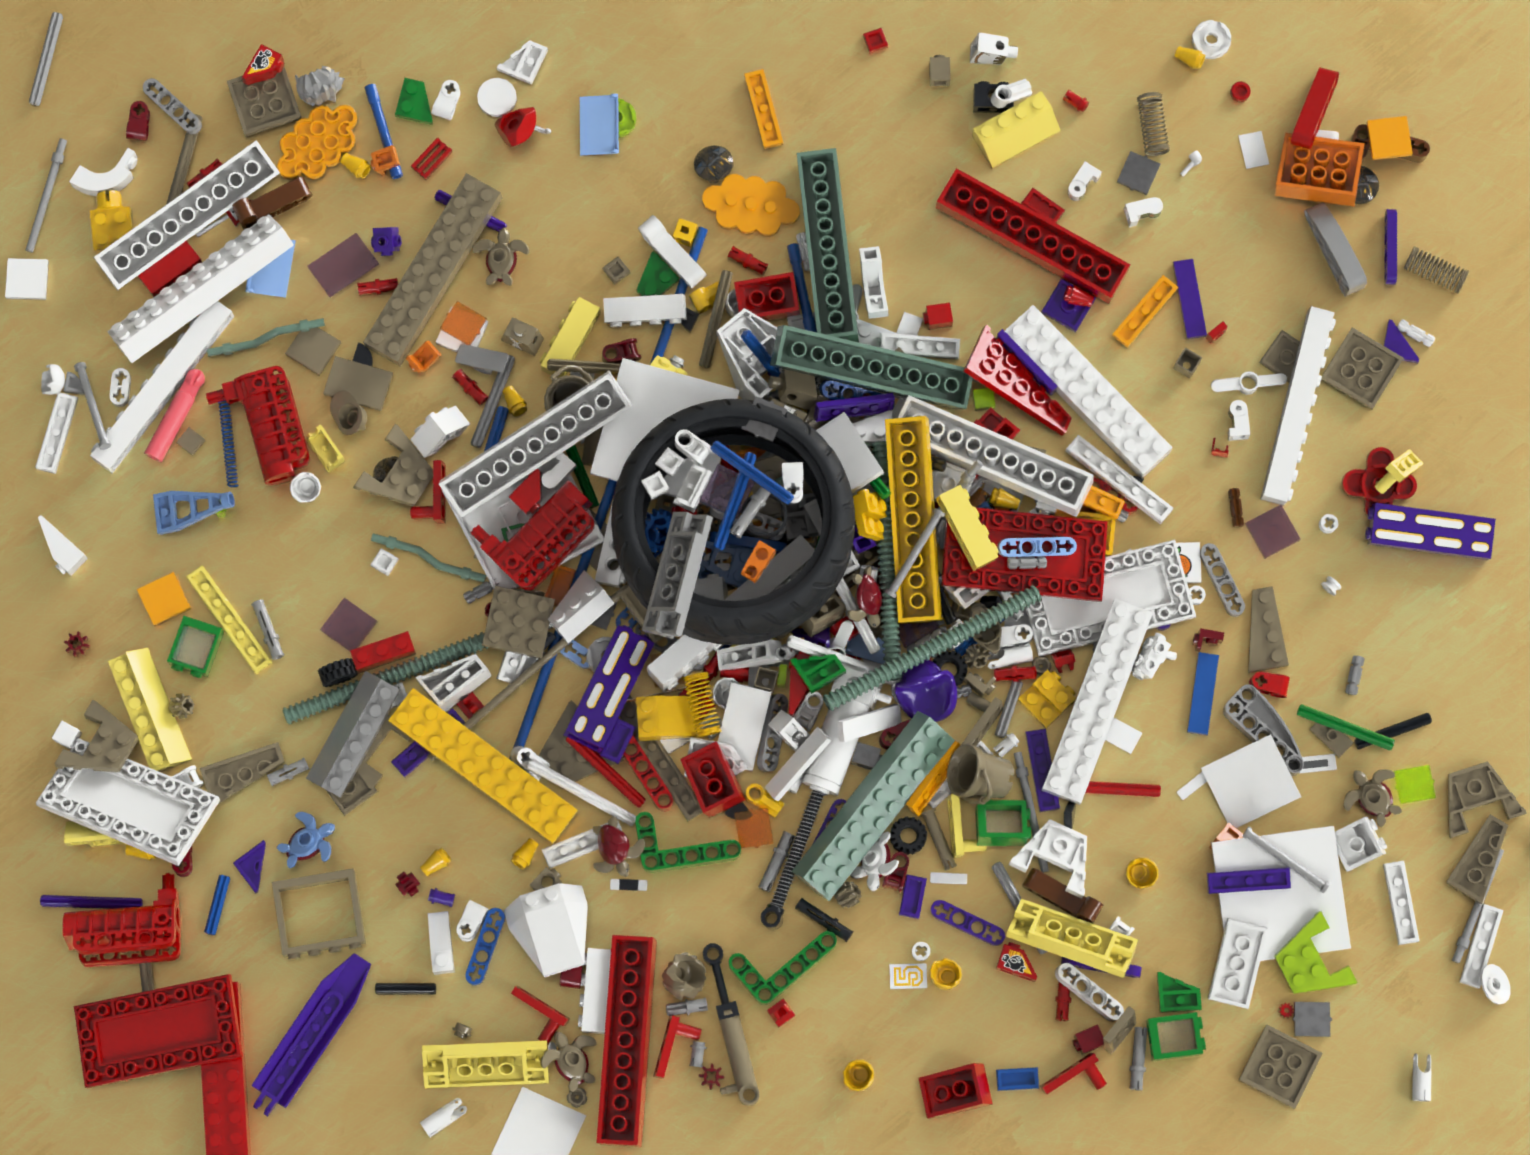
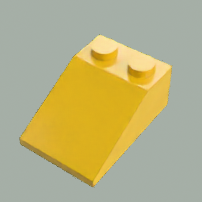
M688 696L636 697L639 741L696 737L698 731L695 728L698 726H694L696 722H693L694 717H692V714L694 713H691L692 708H689L692 704L688 703L690 701L687 699Z

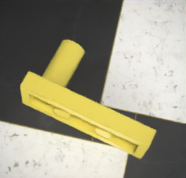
M1409 449L1385 468L1388 473L1375 485V488L1384 494L1396 481L1400 483L1418 470L1424 463Z
M954 794L947 797L953 858L962 857L964 852L986 851L987 846H977V839L963 840L959 796Z

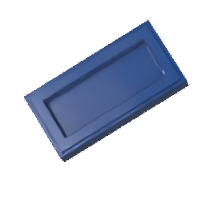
M1038 1067L996 1070L997 1091L1039 1089Z

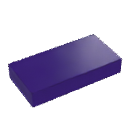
M618 718L600 756L619 764L636 727Z
M906 875L899 916L919 919L927 878Z

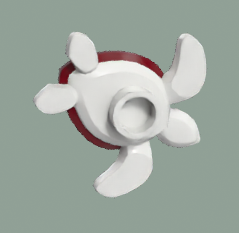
M885 832L880 836L861 860V866L856 867L850 874L855 879L868 876L867 886L871 891L879 888V878L891 874L899 864L898 860L890 862V849L887 845L891 837L889 832Z

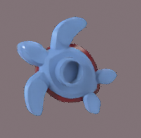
M298 812L295 817L302 821L305 827L294 832L288 844L281 843L277 846L280 852L286 853L288 857L287 866L293 868L297 860L310 859L319 852L321 853V860L323 862L328 861L331 855V845L328 841H325V837L334 832L335 825L326 823L317 829L315 818L311 814Z

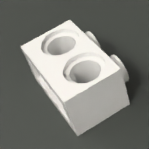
M780 710L768 724L795 752L810 736L792 716L783 710Z

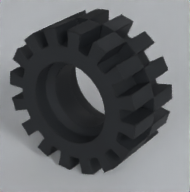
M947 650L937 657L935 656L933 662L940 668L947 662L953 663L957 668V673L954 675L956 686L963 683L967 675L968 666L965 658H962L960 653L957 654L955 651L948 652Z
M352 658L334 661L318 669L323 687L339 685V683L349 681L358 675Z
M906 816L905 818L898 819L890 831V842L893 848L906 855H913L919 852L924 847L927 839L925 825L919 819H915V817L909 818ZM903 829H913L916 832V840L912 843L903 842L900 837Z

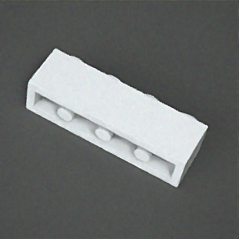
M684 294L603 298L604 322L610 324V327H622V323H630V326H641L642 322H649L650 325H661V321H669V324H680L681 320H687L686 296Z
M588 948L587 953H585L584 965L586 966V974H582L581 986H585L584 994H580V1007H583V1015L578 1017V1027H582V1033L605 1034L610 949Z

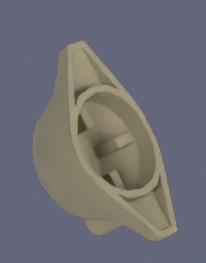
M980 606L973 608L972 618L976 614L980 615V612L983 611L985 613L986 611ZM999 622L995 626L991 625L989 629L985 628V631H980L978 635L975 633L973 637L980 646L993 654H997L1000 651L1002 629Z

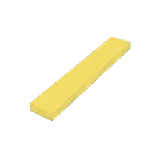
M203 565L187 575L186 578L253 671L257 674L273 663Z

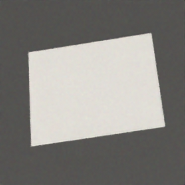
M1271 734L1201 768L1227 823H1230L1235 828L1301 798Z
M522 1087L491 1155H569L586 1115Z

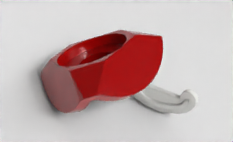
M534 107L522 108L504 114L495 122L499 135L509 147L525 142L534 130L544 134L551 133V130L548 128L544 129L536 126V111Z

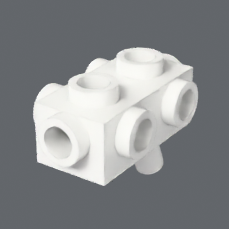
M1155 633L1154 636H1149L1144 641L1142 650L1137 655L1131 670L1134 677L1139 680L1152 679L1159 665L1165 661V658L1176 660L1177 653L1168 651L1171 644L1166 641L1165 636Z

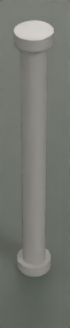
M79 362L74 365V369L78 372L100 441L98 445L102 450L111 447V442L107 439L86 373L87 366L85 362Z
M934 508L933 516L890 588L885 590V593L893 598H896L897 590L940 518L945 516V513L937 508Z
M1248 827L1243 833V838L1250 839L1320 888V892L1325 893L1330 886L1328 881L1324 882L1252 831L1251 827Z

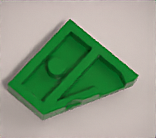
M404 78L395 117L433 125L424 82Z
M653 251L636 291L640 296L663 295L679 281V277Z
M836 654L823 657L811 656L809 659L799 660L793 658L790 660L811 694L846 674V669Z
M1157 972L1160 1013L1202 1010L1199 988L1169 977L1162 972Z

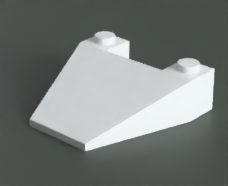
M744 308L718 329L716 334L735 387L740 390L739 396L746 400H755L756 396L765 400L773 389L769 388L768 383L761 377L767 370L741 339V334L744 330H750L772 357L777 327Z

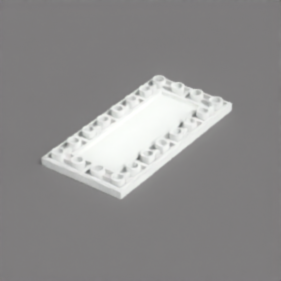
M1171 540L1105 557L1102 602L1041 596L1040 602L1036 601V604H1030V607L1026 608V612L1033 631L1038 657L1098 642L1115 598L1153 612L1147 630L1196 618L1176 541Z
M78 738L70 751L82 756L90 743ZM127 759L120 772L93 771V769L88 768L74 770L71 767L57 769L36 801V805L179 866L220 799L216 795Z

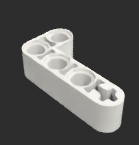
M654 215L638 227L646 242L691 289L707 276L704 270L672 238L663 224Z

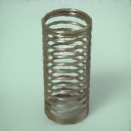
M1148 92L1137 97L1139 115H1141L1140 123L1141 131L1143 132V144L1145 145L1144 152L1147 156H1159L1170 151L1169 141L1167 140L1168 136H1166L1167 128L1164 123L1166 121L1164 119L1165 115H1163L1165 111H1163L1164 107L1161 102L1163 99L1162 94L1159 92ZM1148 96H1159V97H1151V98H1147V99L1141 100V98L1148 97ZM1161 103L1160 105L1143 107L1149 104ZM1161 107V109L1159 110L1144 111L1146 109ZM1162 112L1160 114L1145 115L1147 113ZM1163 116L1161 118H1155L1150 120L1146 119L1149 117ZM1164 120V121H1162V122H1157V123H1152V124H1145V123L1150 122V121ZM1164 124L1161 127L1146 128L1148 126ZM1161 128L1164 129V130H1162V131L1147 132V131H1150V130H1156V129H1161ZM1165 133L1164 135L1149 136L1151 134ZM1166 137L1165 139L1149 141L1153 138ZM1167 141L1163 144L1149 145L1155 142Z
M1414 246L1404 270H1408L1412 262L1409 270L1411 272L1417 262L1413 273H1416L1421 264L1417 275H1420L1425 266L1422 274L1423 278L1430 266L1426 279H1428L1434 268L1430 281H1432L1438 270L1434 283L1437 282L1443 271L1438 285L1441 284L1447 273L1442 287L1445 286L1451 275L1446 289L1449 288L1455 277L1450 290H1453L1458 281L1454 291L1458 294L1467 278L1469 270L1463 268L1460 271V266L1456 269V265L1452 267V263L1448 265V261L1444 263V259L1439 263L1440 257L1435 261L1436 256L1434 255L1431 259L1432 254L1430 253L1427 257V251L1424 255L1423 250L1418 254L1419 248Z

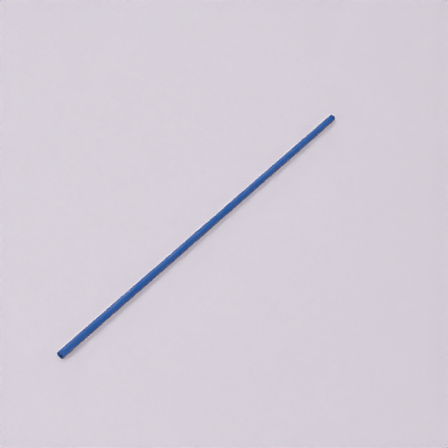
M698 227L689 255L696 263L708 232L703 227ZM680 278L675 294L685 295L688 285L682 278ZM665 321L650 364L657 355L660 357L664 355L674 324H669V321ZM610 479L595 516V521L600 531L617 481ZM594 548L582 553L570 589L584 570L587 572ZM556 630L554 635L557 638L549 645L548 650L562 639ZM557 654L541 668L513 748L525 746Z

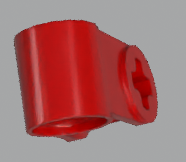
M1257 672L1250 678L1249 685L1254 686L1262 694L1277 698H1287L1290 677L1281 674ZM1258 678L1263 683L1261 686H1258V682H1256Z

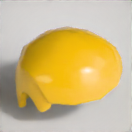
M1136 858L1127 865L1126 878L1136 888L1151 887L1158 879V868L1150 859Z
M944 958L933 962L930 968V978L937 988L950 990L956 987L961 980V968L955 961Z
M856 1059L849 1062L843 1070V1083L853 1091L868 1089L874 1080L872 1066L865 1060Z

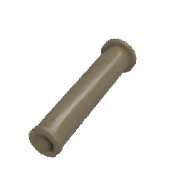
M934 808L921 813L920 816H923L946 871L950 869L947 861L950 862L952 868L956 867L957 864L934 811L936 809Z

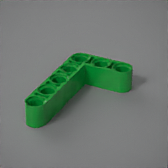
M641 812L636 817L635 823L638 840L651 838L654 841L653 845L645 847L640 855L642 867L648 873L734 861L741 855V845L736 840H725L658 851L653 816L648 812ZM642 818H649L651 823L648 827H642L639 821ZM728 846H736L738 852L735 855L728 854L726 851ZM708 849H716L718 852L717 856L709 858L706 855ZM693 851L697 854V859L695 861H688L686 854ZM668 855H675L677 857V861L674 864H668L665 859ZM648 858H654L657 861L654 867L650 868L645 865Z
M830 931L821 933L766 981L743 954H733L729 958V968L759 1004L768 1005L836 947L837 938ZM826 936L833 939V944L829 947L824 946L821 941ZM815 950L818 956L814 960H809L806 957V952ZM736 958L744 962V965L739 969L732 966V961ZM793 963H799L802 970L799 973H793L790 970V966ZM754 974L757 977L756 983L748 984L745 981L746 976ZM778 976L786 979V984L782 987L774 983ZM761 990H768L771 996L767 1000H762L759 997V992Z

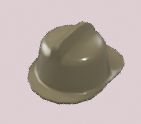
M337 392L331 399L330 412L340 431L345 435H352L357 431L365 430L367 413L364 408L358 404L350 392Z

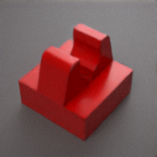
M1071 649L1051 654L1052 661L1059 673H1063L1062 666L1068 664L1070 671L1074 669V662L1076 661Z
M473 692L457 703V706L468 720L484 707Z
M784 998L767 1010L778 1028L795 1017L794 1012Z

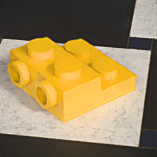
M868 489L858 491L857 495L853 496L859 536L875 541L884 539V526L880 519L887 517L886 502L879 497L877 492L869 493Z
M1048 669L1018 698V701L1045 729L1076 700L1074 697L1075 691L1068 685L1064 687L1059 682L1061 677L1055 671L1050 672Z

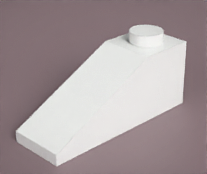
M40 515L38 519L51 555L57 563L55 567L62 574L67 572L72 576L88 558Z
M770 639L754 644H743L717 650L719 670L764 666L783 662L775 654L777 648L782 646L781 641Z
M448 911L428 913L434 975L455 973Z

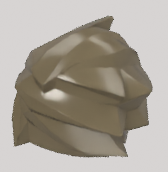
M688 952L676 954L674 960L668 963V967L662 974L663 986L681 1001L683 997L694 999L698 992L703 989L704 981L706 980L704 974L706 973L705 966L697 959L696 955H691Z

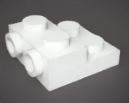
M1363 817L1335 831L1337 852L1347 872L1386 854L1384 849L1387 848V845L1382 837L1378 838L1375 832L1378 830V827L1373 819L1369 820L1368 817Z

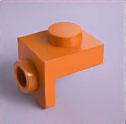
M425 341L413 355H408L406 360L413 371L420 373L426 372L442 355L430 341Z

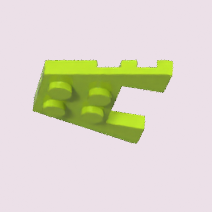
M1318 911L1274 956L1294 994L1358 983L1349 966L1329 975L1314 946L1311 937L1330 928L1322 911Z

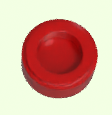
M1242 81L1233 84L1230 91L1231 98L1236 102H1245L1251 93L1249 85Z

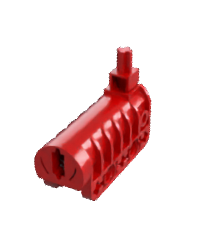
M272 366L250 372L235 378L234 381L223 383V389L206 393L209 405L225 400L228 405L241 402L242 406L244 405L266 485L290 482L296 476L295 470L304 468L309 464V451L290 382L283 368ZM274 371H278V373L282 374L274 375ZM278 379L280 380V383H281V384H282V383H284V384H283V385H277ZM290 411V423H287L288 417L284 412ZM290 427H294L295 429H297L287 433V430H291ZM295 449H300V450H301L299 456H298V453H297V451H296Z
M568 480L508 542L505 540L500 542L493 534L490 536L480 525L474 527L470 534L482 544L480 548L517 585L526 591L535 590L595 528L594 519L586 512L592 503ZM583 519L586 521L585 524L581 523ZM575 526L580 529L578 532L574 529ZM569 533H573L572 538L566 540V536ZM544 562V566L541 569H537L538 564ZM526 577L529 580L527 583L524 581Z
M170 873L162 875V889H158V900L153 901V906L65 912L63 915V937L69 950H76L79 953V960L85 967L164 962L179 958L181 954V916L179 894L177 888H175V875ZM170 947H173L176 951H173V954L170 955L167 951H169ZM156 949L153 956L145 955L146 950ZM129 951H133V953L141 951L142 957H139L138 954H132L130 958L127 955H120L121 958H119L118 952L128 954ZM105 953H115L112 959L104 958ZM91 954L93 957L90 958V961H86L84 957Z

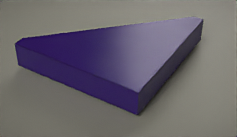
M1389 319L1383 346L1403 357V361L1418 364V356L1393 320Z
M830 627L813 637H809L802 628L792 631L793 636L803 637L806 641L814 644L821 642L826 644L827 648L830 647Z
M264 840L233 862L255 893L259 891L266 847Z

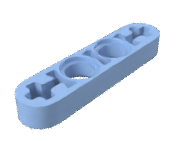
M1071 537L1008 538L1001 540L997 545L998 553L1003 557L1066 556L1073 554L1077 548L1075 540ZM1026 541L1032 545V550L1029 553H1025L1022 550V544ZM1045 541H1049L1052 544V549L1048 553L1042 550V544ZM1066 541L1068 544H1071L1068 552H1066L1065 548L1057 549V545L1065 544ZM1006 542H1008L1009 546L1017 545V549L1009 550L1007 554L1006 550L1002 549V546H1005Z

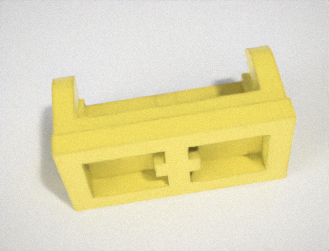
M321 425L316 427V431L313 434H307V443L328 473L345 462L342 454Z

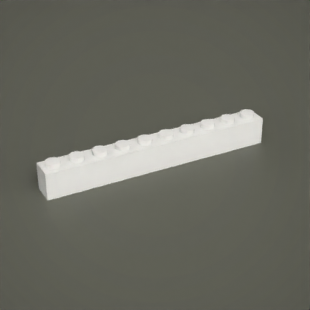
M217 301L198 317L191 320L190 328L187 332H183L178 337L176 346L167 351L162 364L159 363L154 368L151 378L149 380L146 379L142 383L141 391L137 396L134 395L129 400L127 409L118 414L113 427H109L105 431L107 439L111 442V447L102 450L99 448V443L93 446L90 456L95 462L113 474L182 385L186 373L196 367L207 353V349H210L234 318V314L230 309Z
M1313 306L1307 311L1261 500L1284 506L1292 498L1293 489L1290 488L1298 475V470H1295L1302 458L1301 444H1305L1308 433L1305 432V428L1312 419V413L1309 412L1311 406H1314L1317 395L1314 392L1321 382L1322 376L1319 375L1320 368L1325 366L1326 357L1324 352L1330 346L1331 338L1328 336L1330 330L1333 331L1336 319H1333L1334 312Z

